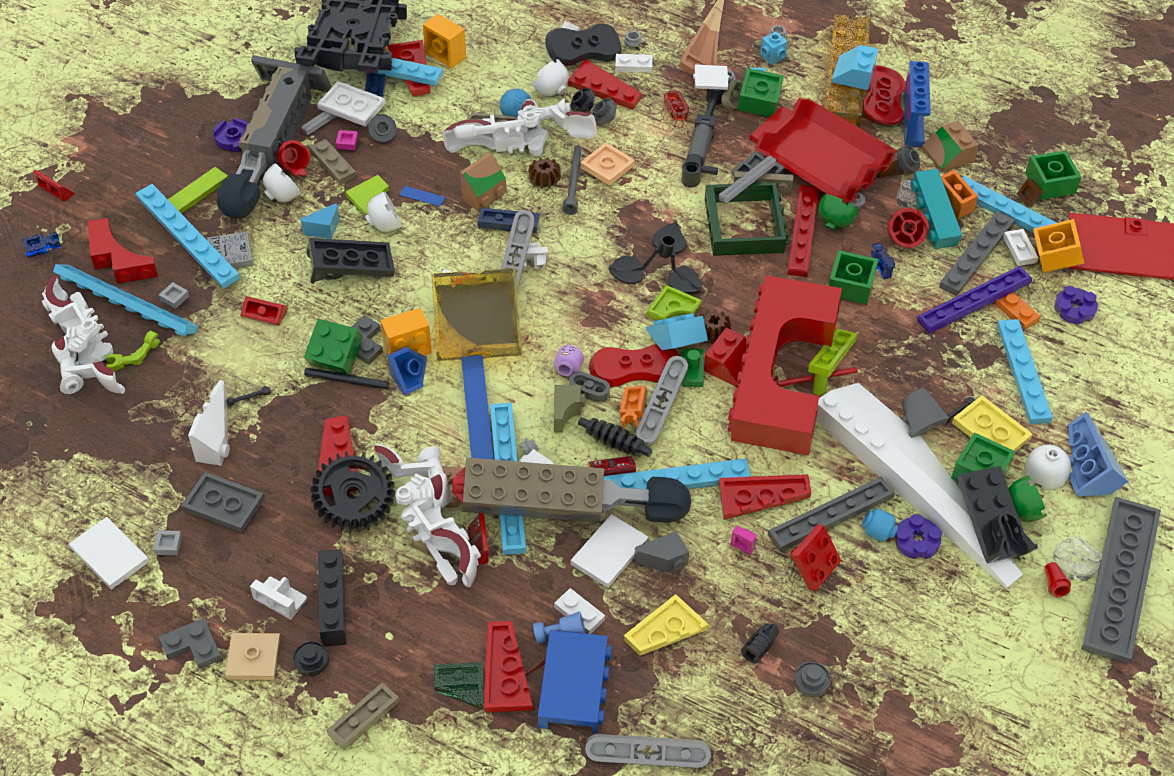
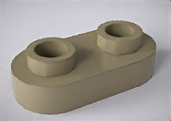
M739 79L729 82L728 90H725L722 95L721 103L728 111L738 108L743 82Z

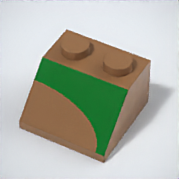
M955 121L941 126L922 145V149L939 170L944 172L975 162L979 144L959 121Z
M487 153L460 172L462 200L478 212L481 210V207L489 206L490 203L507 192L506 177L491 153Z

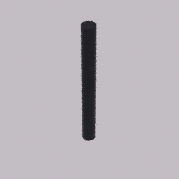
M308 367L304 370L305 376L385 390L389 386V382Z

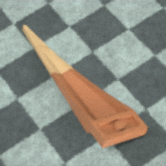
M724 0L716 1L681 56L678 67L691 75L695 74V65L717 66L718 39Z

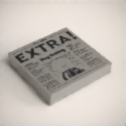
M247 231L207 238V241L233 268L253 265Z

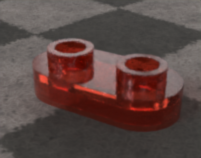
M670 90L664 94V105L670 116L678 121L685 120L689 115V107L683 95L676 90Z

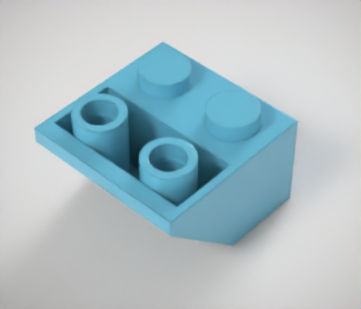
M694 313L653 321V326L646 327L647 332L661 350L708 341L703 316L695 317Z

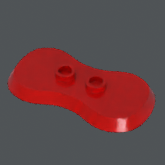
M875 66L869 85V92L863 100L864 113L871 121L885 126H893L903 120L904 113L900 104V96L904 92L905 80L900 73L885 66Z
M657 344L638 350L605 347L591 356L589 370L592 376L607 381L610 387L620 386L636 380L658 383L667 361L673 356H680L675 348L661 350Z

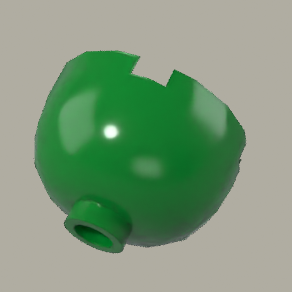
M828 194L823 195L818 208L820 219L825 222L824 226L834 231L836 228L844 229L853 224L859 213V209L851 203L847 205L842 202V199Z
M1028 475L1014 481L1008 489L1019 520L1034 522L1045 518L1047 514L1041 512V510L1045 509L1044 503L1035 485L1030 486L1028 481L1032 480Z

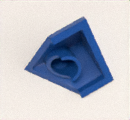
M408 347L387 355L390 376L403 395L424 386L423 381L427 357Z

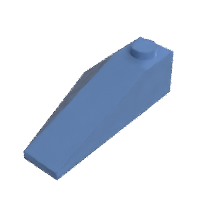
M1085 412L1069 424V445L1072 447V456L1069 458L1072 464L1070 481L1075 493L1078 496L1110 495L1128 483L1122 467L1089 413Z

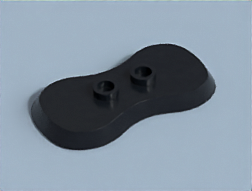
M595 24L579 31L555 28L549 31L545 38L547 52L555 63H557L556 59H558L564 66H572L585 59L613 61L616 59V54H621L622 51L617 32L608 24Z

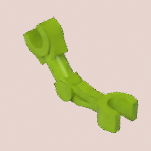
M149 331L145 336L142 347L130 356L122 357V354L107 355L108 363H114L106 364V366L115 372L124 368V365L141 364L147 352L159 345L160 340L156 339L158 334Z

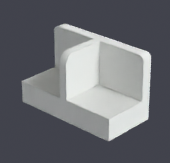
M269 577L264 584L255 580L250 586L253 599L290 620L307 601V596L290 587L289 580L286 577H283L281 581Z

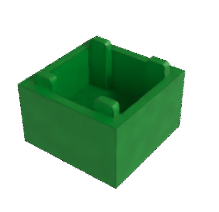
M747 68L740 93L738 110L767 117L773 115L777 109L784 75Z
M974 432L956 461L951 478L958 481L957 476L960 474L1001 466L1005 477L1011 467L1016 451Z

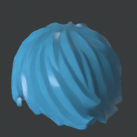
M514 88L507 90L500 100L502 114L518 117V111H520L527 99H531V96L526 91H523V89Z

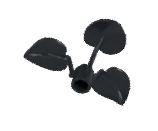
M677 222L662 227L654 234L652 242L656 248L644 265L640 266L639 260L635 257L621 256L608 267L610 273L619 281L635 284L643 280L644 273L642 270L659 253L662 258L671 257V266L674 272L668 275L667 280L670 287L684 293H697L702 289L701 280L692 268L682 265L677 269L675 266L676 253L683 251L686 246V240Z

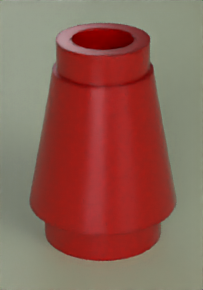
M1056 562L1046 564L1044 569L1048 591L1055 597H1063L1069 594L1071 582Z

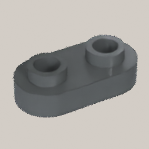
M575 372L569 378V385H582L581 394H585L587 398L595 401H604L610 395V385L603 379L585 372Z

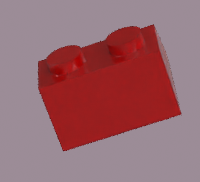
M726 328L706 352L704 371L738 387V373L742 371V357L747 349L746 337Z

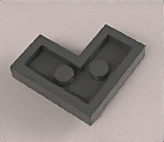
M364 315L352 327L357 328L363 336L356 357L370 365L383 353V347L371 340L381 330L379 323Z
M205 618L158 636L168 660L189 651L192 652L198 669L222 660Z

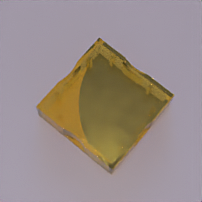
M515 268L485 270L476 273L448 272L431 274L437 361L461 360L462 356L482 355L483 358L521 356Z

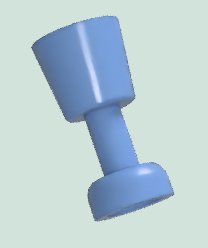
M580 611L560 618L559 624L546 627L542 622L533 624L538 644H543L547 641L550 630L585 634L584 621Z

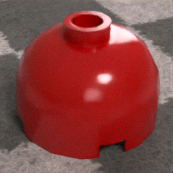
M909 207L897 210L891 215L887 224L888 236L892 242L906 248L921 244L926 238L927 230H929L926 216L921 211Z

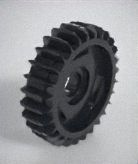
M356 450L353 456H349L346 451L343 458L337 453V460L335 461L329 457V465L322 463V471L316 470V477L312 479L311 501L314 502V510H318V517L324 516L325 524L332 521V529L337 524L340 525L341 532L345 527H348L349 533H352L355 527H357L359 533L362 526L370 530L371 522L378 526L377 518L384 520L385 513H390V506L394 504L395 490L393 489L395 488V483L392 481V474L388 473V467H382L381 460L374 463V455L369 459L366 458L365 452H363L361 457L358 456ZM348 469H362L369 472L370 476ZM331 487L335 506L330 507L328 505L324 488ZM350 489H356L360 495L355 499H351L347 496V492ZM374 499L379 501L370 511L364 514L360 513Z

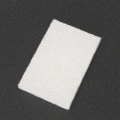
M337 81L317 103V106L320 110L366 127L386 104L385 98Z
M611 514L571 559V565L609 588L634 559L635 547L647 543L649 537Z
M108 517L69 543L70 548L111 590L149 563L148 557Z

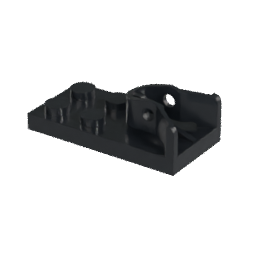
M309 238L306 255L311 259L312 273L310 281L312 284L323 279H339L344 274L394 276L395 269L389 242Z
M1001 466L957 476L986 563L1024 556L1038 548L1037 544H1034L1023 531Z

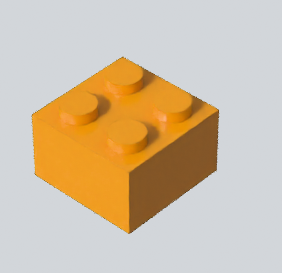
M436 14L423 24L426 54L450 68H453L466 58L464 28L439 14Z
M1074 219L1033 229L1043 273L1084 264Z
M421 308L380 320L383 345L387 355L405 347L423 356L432 353L430 328Z

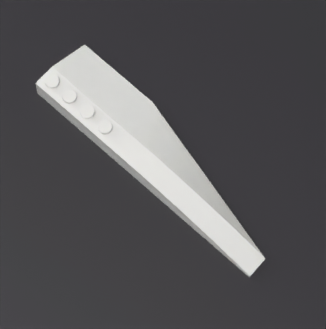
M859 383L831 390L819 398L816 421L879 477L882 476L892 489L926 519L936 524L944 535L1004 588L1008 589L1023 576V573L1010 558L986 563L962 491L921 436L912 438L909 436V425Z

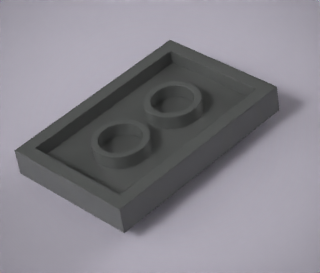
M204 472L181 507L187 513L243 533L265 497L264 493Z

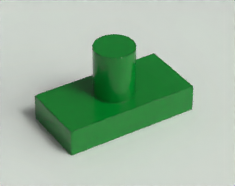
M683 348L682 358L687 361L688 369L682 382V387H703L704 349Z

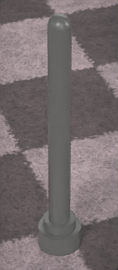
M579 145L574 147L568 197L563 201L562 211L567 215H574L578 211V202L575 196L582 150Z

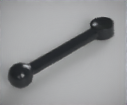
M264 386L262 390L237 398L229 397L226 402L232 406L235 402L261 394L269 395L271 391L268 386Z
M968 397L966 403L947 415L949 419L946 423H949L952 417L968 407L975 399Z

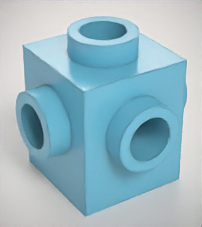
M777 32L763 37L760 56L771 65L785 59L788 41Z

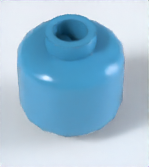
M879 508L873 511L869 510L862 522L864 533L880 542L886 541L888 537L893 538L898 529V526L895 525V516Z

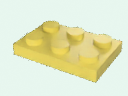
M982 395L957 414L952 421L956 427L970 438L975 432L1014 451L1020 449L1032 437L1031 432Z

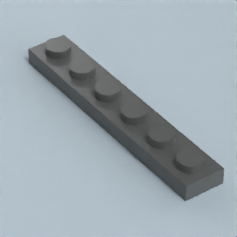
M997 211L941 280L939 288L958 296L1003 239L1004 232L1009 231L1014 225L1015 219Z
M881 476L768 530V536L780 552L802 542L817 524L824 525L827 530L892 499L895 492Z

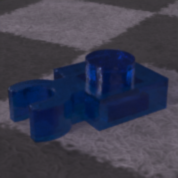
M57 232L50 233L47 237L38 234L22 239L27 258L48 253V248L57 249L61 247Z
M881 243L872 244L875 251H871V255L873 258L879 259L877 268L883 279L891 278L895 268L894 259L889 256L887 250L883 249Z

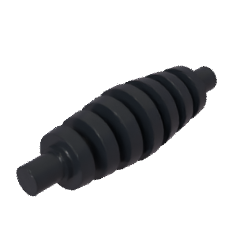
M581 417L578 421L579 426L586 428V434L593 435L594 439L600 440L604 445L607 444V447L611 449L623 450L624 453H631V455L636 457L639 454L650 457L653 450L644 446V440L637 439L636 435L630 434L626 429L623 430L619 425L607 424L606 421H599L596 418L587 420Z

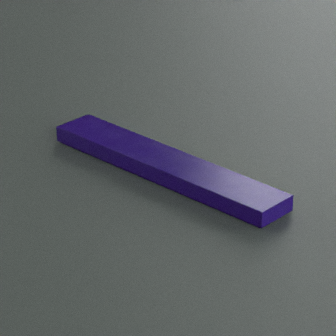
M1018 266L917 316V321L930 334L1031 284L1032 277L1021 266Z

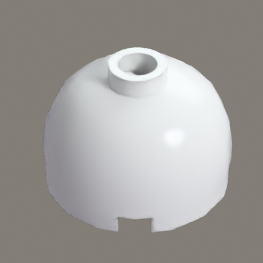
M556 59L557 63L551 61L544 66L537 74L539 76L537 81L534 79L532 81V86L542 95H561L567 89L566 84L568 83L569 74L565 66L558 59Z
M274 163L264 174L263 185L266 188L264 193L271 201L275 198L279 202H290L301 194V191L288 175L283 173V170Z
M385 191L374 196L369 201L366 219L370 226L374 225L382 232H390L402 227L400 218L394 210L395 207Z
M1051 444L1042 445L1035 448L1028 455L1024 471L1026 476H1030L1032 479L1030 482L1034 485L1036 482L1042 485L1041 488L1057 489L1062 487L1069 478L1071 462L1069 456L1060 447Z

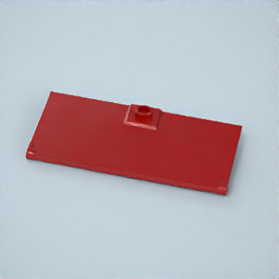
M1069 212L1068 220L1074 219L1084 259V264L1071 266L1069 269L1174 280V223Z

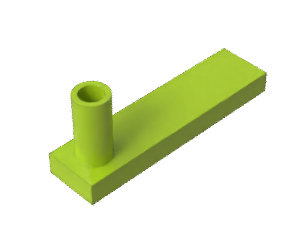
M837 329L834 333L832 347L824 345L811 361L808 372L815 374L813 393L815 395H824L826 393L827 378L856 342L857 333Z

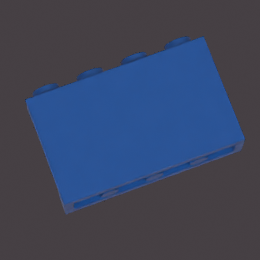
M909 62L903 92L904 146L922 147L925 142L924 116H930L931 113L928 62Z
M550 630L538 712V728L548 729L549 722L590 726L592 727V733H597L598 725H603L604 710H600L601 703H606L607 688H603V681H608L609 667L605 666V662L611 659L612 646L607 645V636Z

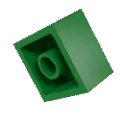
M1066 150L1029 157L1025 174L1028 179H1033L1043 191L1039 197L1040 200L1077 193L1081 175Z
M838 250L829 286L842 288L841 299L867 305L879 259Z
M318 318L303 358L312 366L350 375L363 336L357 328Z

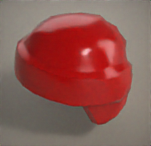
M289 140L283 142L277 151L279 164L285 170L292 173L294 177L307 175L304 168L310 162V151L299 141Z

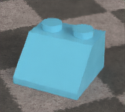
M859 45L840 55L831 82L868 90L876 66L878 49Z

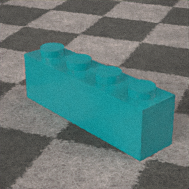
M932 169L915 172L910 182V188L915 193L918 209L927 218L929 241L932 242L934 249L957 246L962 233L939 170Z

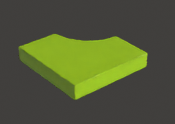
M377 175L345 193L346 197L366 217L368 215L367 206L369 201L384 191L387 193L389 185Z
M666 285L646 311V316L656 321L692 313L695 316L702 306V300Z

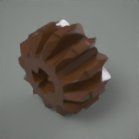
M540 157L538 161L533 160L528 169L530 182L534 184V187L540 186L541 189L543 187L550 189L551 185L556 186L561 178L560 165L556 163L555 159L549 160L548 157L546 159Z
M715 309L713 312L707 310L705 314H700V316H703L707 338L711 344L718 339L726 328H732L729 316H725L724 311L717 313Z

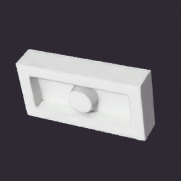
M616 54L615 72L652 73V55Z
M1024 229L1004 232L1003 238L1018 266L1037 263L1038 256Z
M571 588L554 603V608L564 616L580 611L584 621L585 633L591 634L605 621L603 613Z

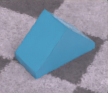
M335 203L301 218L303 234L332 239L340 220L338 205Z

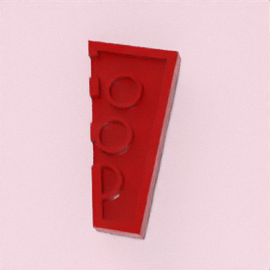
M423 40L387 46L388 51L392 53V58L427 65ZM403 79L412 96L431 94L429 84Z
M587 59L580 64L568 79V86L578 90L590 88L595 96L602 99L610 98L616 104L632 110L642 97V93Z
M347 415L325 419L318 470L321 471L322 463L329 465V457L335 461L337 460V453L341 458L345 457L346 451L349 456L354 454ZM348 469L350 471L357 472V469ZM331 487L324 488L325 496L333 495Z
M809 474L719 478L723 520L811 498Z
M512 621L488 622L483 707L485 712L534 710Z

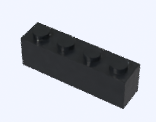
M342 549L318 551L319 633L321 642L325 647L347 645L345 568Z

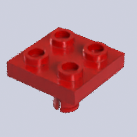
M817 524L798 547H794V550L791 551V559L795 562L808 589L816 591L841 562V558L824 525Z

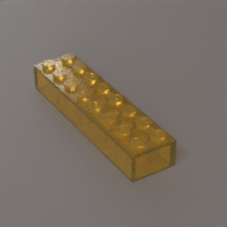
M834 15L824 108L860 128L864 89L832 83L831 80L840 55L859 45L868 46L871 19Z

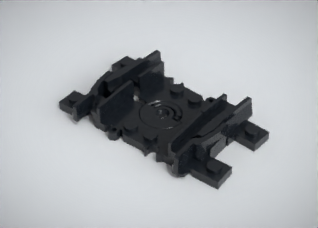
M322 0V10L318 9L319 15L315 25H308L307 46L302 45L301 48H294L296 64L305 66L317 65L340 72L344 69H355L366 73H377L378 70L391 71L392 53L385 51V47L389 46V40H391L390 30L391 27L396 26L397 19H407V5L399 3V0ZM348 38H351V44L354 45V50H349Z

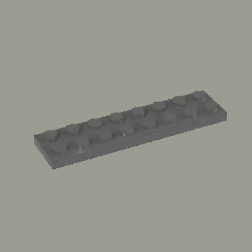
M1115 497L1081 647L1082 650L1127 664L1131 662L1161 509Z

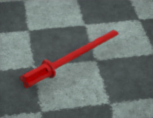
M856 367L835 370L828 378L857 373L858 370ZM815 374L781 381L778 376H775L773 381L779 387L814 381Z

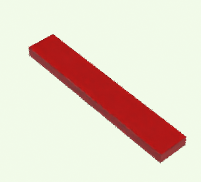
M800 185L787 275L808 276L819 194L817 187Z

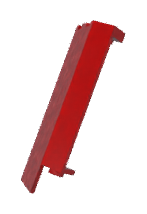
M799 98L794 105V110L781 106L749 138L757 144L755 150L767 157L772 156L784 168L826 194L842 199L844 203L855 201L857 199L856 194L862 188L866 190L875 181L874 177L880 171L884 173L889 168L897 151L807 98Z

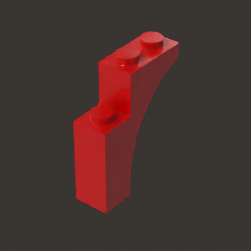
M108 218L87 221L90 256L94 269L113 267L117 284L158 277L154 257L132 253L119 245L112 236Z

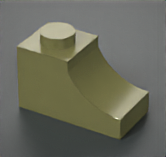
M555 385L554 432L563 433L565 423L573 416L580 415V407H585V394H581V385Z

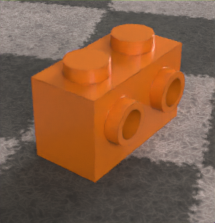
M956 170L942 175L941 179L955 216L959 219L973 212L978 195Z

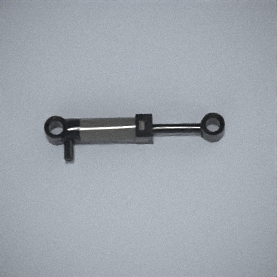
M707 89L706 100L708 102L705 115H697L693 137L686 160L682 165L681 182L685 187H697L700 184L701 173L718 174V168L705 166L704 163L710 142L713 140L715 133L716 117L712 115L715 105L721 104L722 95L725 90Z

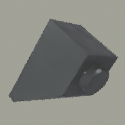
M677 531L635 547L634 554L636 564L666 573L673 570H681L688 565L689 551Z

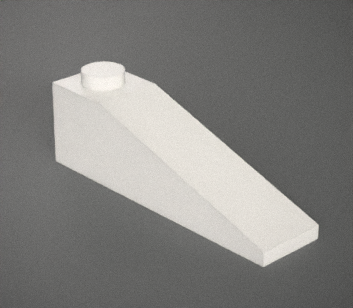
M219 380L211 392L210 403H204L203 414L198 413L188 434L196 462L222 466L224 458H227L229 455L227 393L224 381Z

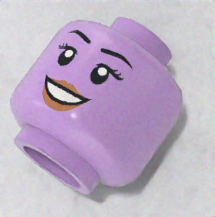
M565 345L559 349L554 359V367L562 376H571L573 373L580 371L584 362V355L579 348Z

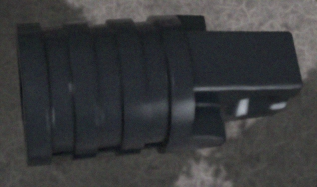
M766 623L752 635L741 649L745 659L754 664L759 663L761 658L771 648L773 641L780 632L776 624Z

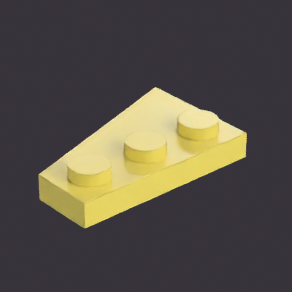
M675 594L624 635V641L641 656L706 631L709 628V624Z

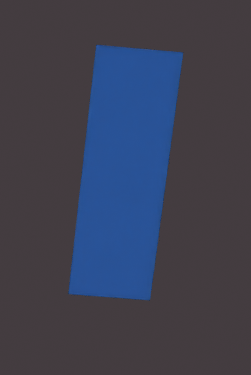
M404 186L399 194L436 206H441L446 198Z

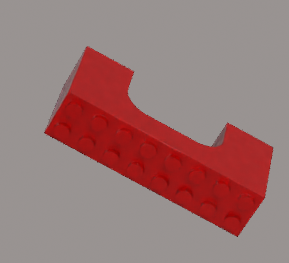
M767 275L764 283H760L759 299L756 300L754 307L755 316L751 319V332L746 340L747 349L742 357V371L738 373V387L734 390L733 408H730L728 416V432H731V441L809 455L817 419L819 396L783 389L773 381L772 377L778 352L787 343L802 341L832 347L842 288Z

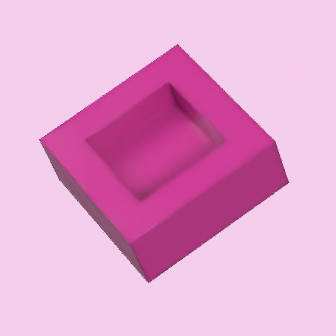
M339 130L335 143L336 149L355 150L358 132Z
M736 525L732 531L731 545L751 555L755 549L757 535L748 529H743Z

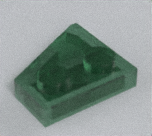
M483 663L434 664V690L480 709L483 708Z

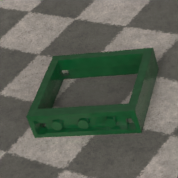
M776 182L752 183L729 201L769 200L775 237L721 239L716 203L722 202L719 200V194L732 184L705 185L704 200L713 256L785 252V245L789 244L788 233H785L786 219L782 218L784 208L783 204H780L781 192H777Z

